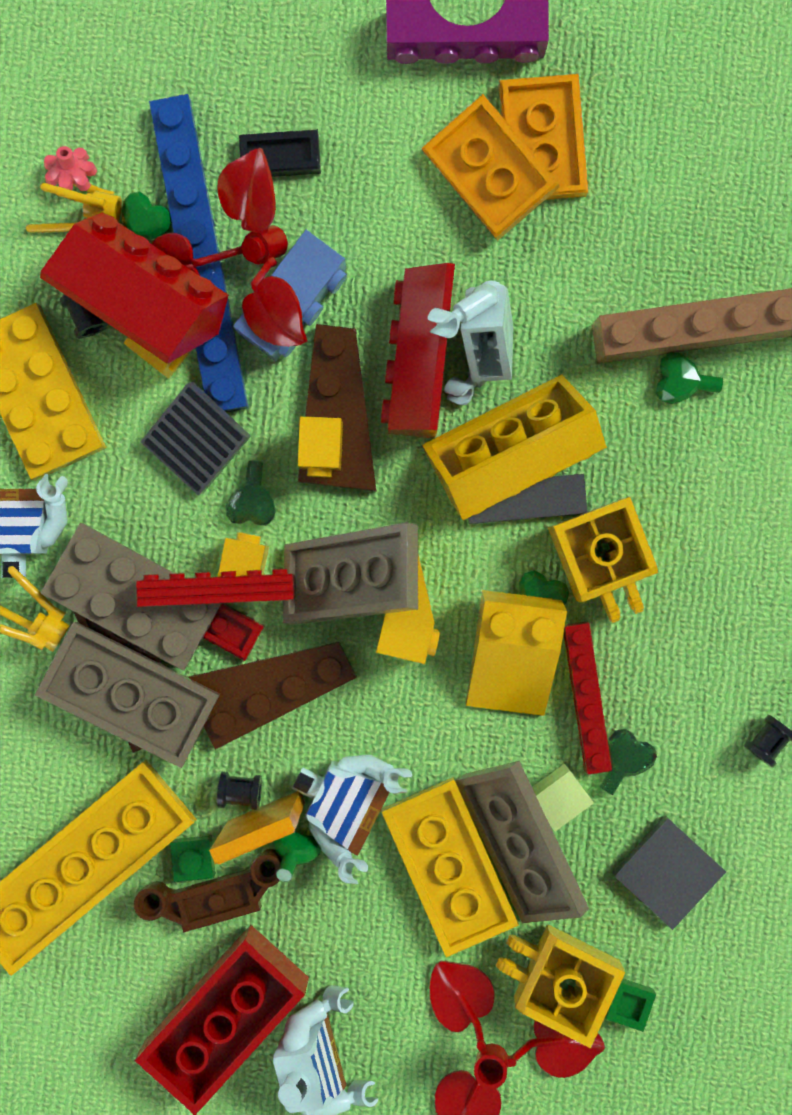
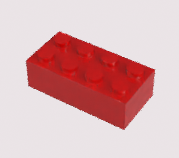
M250 925L147 1037L134 1061L192 1114L196 1115L305 996L309 977L256 928Z

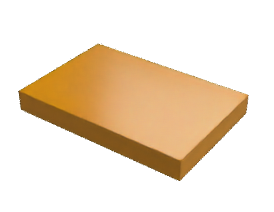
M579 74L499 80L501 116L559 183L560 188L546 200L586 197L588 194Z
M484 94L422 147L424 154L497 241L560 188L555 178Z
M296 791L259 807V810H252L228 820L209 850L214 863L222 864L294 833L305 805L302 794Z

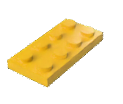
M37 303L0 319V415L30 479L34 481L41 479L45 474H52L106 449V445L42 307Z
M454 777L381 809V813L446 958L519 926Z

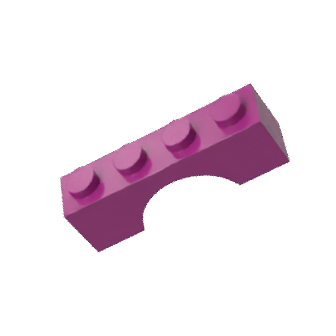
M386 0L387 60H395L401 64H412L419 59H435L436 62L442 64L454 63L458 59H475L479 63H492L498 59H515V61L520 63L534 62L538 58H544L548 46L549 2L548 0H505L500 10L489 20L477 25L465 26L454 24L444 19L434 9L430 0Z

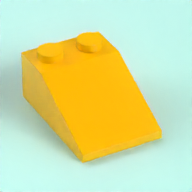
M418 554V610L385 614L376 653L425 664L427 655L435 656L440 632H438L439 629H434L435 623Z
M482 590L466 706L540 716L545 715L561 652L567 610L562 600Z

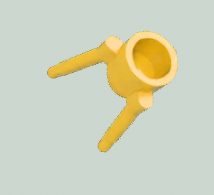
M41 183L40 185L41 190L83 203V217L89 218L103 212L114 217L118 222L120 220L122 199L121 196L114 195V191L102 189L91 184L90 188L86 190L88 193L85 195L47 183ZM75 223L30 224L26 226V231L30 233L69 232Z
M10 566L8 568L9 574L49 614L46 616L40 612L34 622L0 605L1 616L28 629L26 633L0 624V634L27 642L40 650H43L45 647L54 652L70 627L69 624L62 621L66 613L55 607L15 567Z

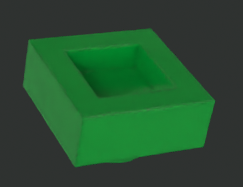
M212 835L174 839L170 843L174 882L214 878L216 874L215 863L209 851L213 845Z
M623 978L605 1019L644 1032L656 997L654 989Z

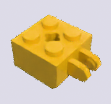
M631 497L619 499L547 527L576 601L585 602L600 596L609 620L614 623L620 620V610L611 591L623 587L630 609L635 614L644 611L635 582L657 574L658 569ZM599 540L601 544L608 543L610 546V550L605 552L606 559L603 561L601 556L595 555L594 550L597 548Z
M547 924L537 946L513 934L509 935L506 944L515 952L531 958L527 969L503 957L499 958L495 965L502 973L520 981L514 994L515 1008L522 1014L591 1048L625 975V970L620 960ZM567 979H574L576 986L573 988L569 985L568 989L564 990L562 989L561 982Z

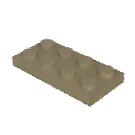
M81 522L41 591L42 595L183 671L187 668L222 603L137 607L136 581L143 580V575L159 574V579H169V574L175 573Z
M405 522L285 544L284 569L288 570V574L293 573L294 600H283V623L295 625L418 610V525Z
M73 622L35 696L182 768L220 693L78 622Z
M520 761L466 773L456 779L455 782L521 922L530 923L582 917L589 910L588 904Z

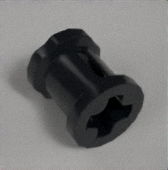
M65 294L60 298L62 307L68 309L76 326L74 330L76 338L82 339L94 336L106 330L109 326L108 323Z
M767 715L765 726L752 742L746 741L743 746L768 766L774 768L777 764L775 758L787 743L792 741V731L771 715Z
M222 771L217 792L218 808H224L226 804L250 806L252 810H259L262 776L255 775L254 778L236 777Z

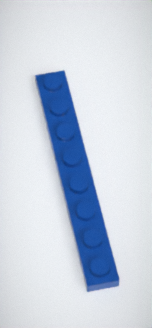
M188 94L149 101L173 231L190 241L193 259L219 253L191 99ZM221 260L196 267L201 277L207 278L216 287L227 293ZM228 299L219 335L196 347L204 393L225 412L249 408Z

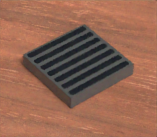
M189 382L141 440V443L199 496L208 489L249 440L251 435L194 382Z

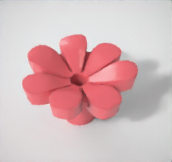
M62 146L57 149L56 156L47 155L44 158V168L49 170L45 174V182L54 186L59 184V187L73 190V184L80 191L88 190L91 184L87 176L96 175L97 168L93 162L87 161L89 155L81 147L72 152L69 147Z

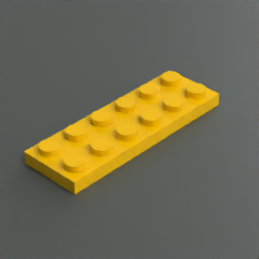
M147 759L0 881V964L10 976L40 953L197 820Z

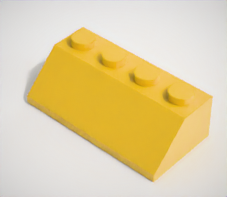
M562 374L422 445L449 500L462 520L480 514L485 509L515 496L522 490L544 479L551 478L558 472L586 460L595 453L607 448L596 410Z

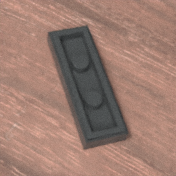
M584 474L553 476L522 490L519 494L485 509L482 513L469 517L468 524L584 514L588 512Z

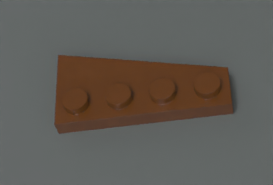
M335 642L186 677L220 693L204 725V729L216 750L357 678V675L340 642Z

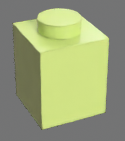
M565 764L532 787L550 826L555 832L594 804Z

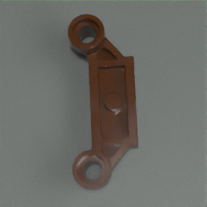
M267 849L255 857L250 869L177 890L169 888L163 882H153L143 887L135 897V912L140 918L147 921H153L162 916L180 924L184 933L260 911L262 907L260 899L269 887L276 885L280 881L276 876V872L281 858L274 849ZM270 861L275 865V868H267L263 862ZM151 894L156 895L159 898V901L154 900L151 897Z

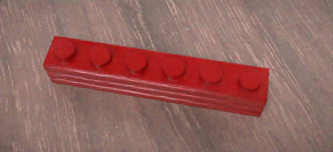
M272 569V574L262 575V570H247V575L236 576V571L221 572V577H211L210 572L195 573V578H185V573L169 574V579H159V574L143 575V580L136 581L137 607L294 600L293 573L288 574L287 569Z
M590 623L566 624L563 634L583 757V768L588 775L612 771Z

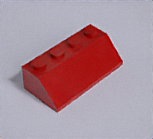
M103 212L75 223L40 273L41 279L167 364L219 335L229 296L210 280L199 276L181 264L178 259L167 255L149 243L146 238L135 234L120 224L114 217Z
M454 263L405 268L404 281L396 280L393 304L401 305L400 319L391 321L389 344H395L397 347L395 360L387 359L385 384H392L391 400L383 399L381 423L388 424V434L432 439L436 436L447 338L430 333L437 323L429 321L428 315L434 308L450 312L455 270Z

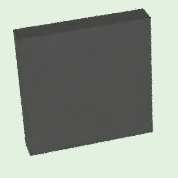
M664 816L612 872L626 888L672 930L726 873L718 863L667 816Z

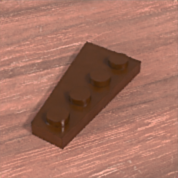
M316 324L305 417L342 419L341 471L332 470V477L307 476V469L299 468L298 482L377 492L356 329Z

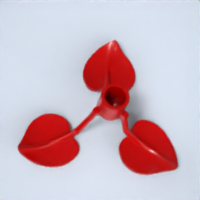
M254 149L229 163L219 175L217 185L218 197L224 212L231 219L241 220L243 230L251 231L245 236L240 247L193 259L190 241L180 234H164L156 238L151 244L167 255L175 257L181 264L198 275L199 272L196 267L243 254L246 260L254 264H264L251 282V288L254 292L248 294L243 299L242 309L245 320L255 335L270 344L284 347L298 346L306 343L308 340L303 329L302 311L297 295L290 284L284 279L276 276L264 278L270 268L277 265L275 259L286 253L288 241L281 228L271 225L276 212L271 171L263 149Z
M439 961L433 969L429 989L430 1001L436 1018L445 1028L452 1032H461L472 1023L477 1039L476 1047L479 1050L474 1066V1076L468 1071L457 1070L445 1075L439 1082L435 1093L437 1115H499L502 1103L501 1094L497 1088L505 1082L508 1067L516 1066L517 1061L533 1047H537L536 1060L539 1066L551 1076L558 1078L571 1077L580 1073L605 1049L604 1041L599 1033L592 1047L589 1048L534 1020L536 1038L528 1040L515 1053L508 1056L505 1049L500 1045L494 1043L486 1044L482 1026L478 1019L488 1015L494 1005L495 991L489 977L472 965L449 961Z

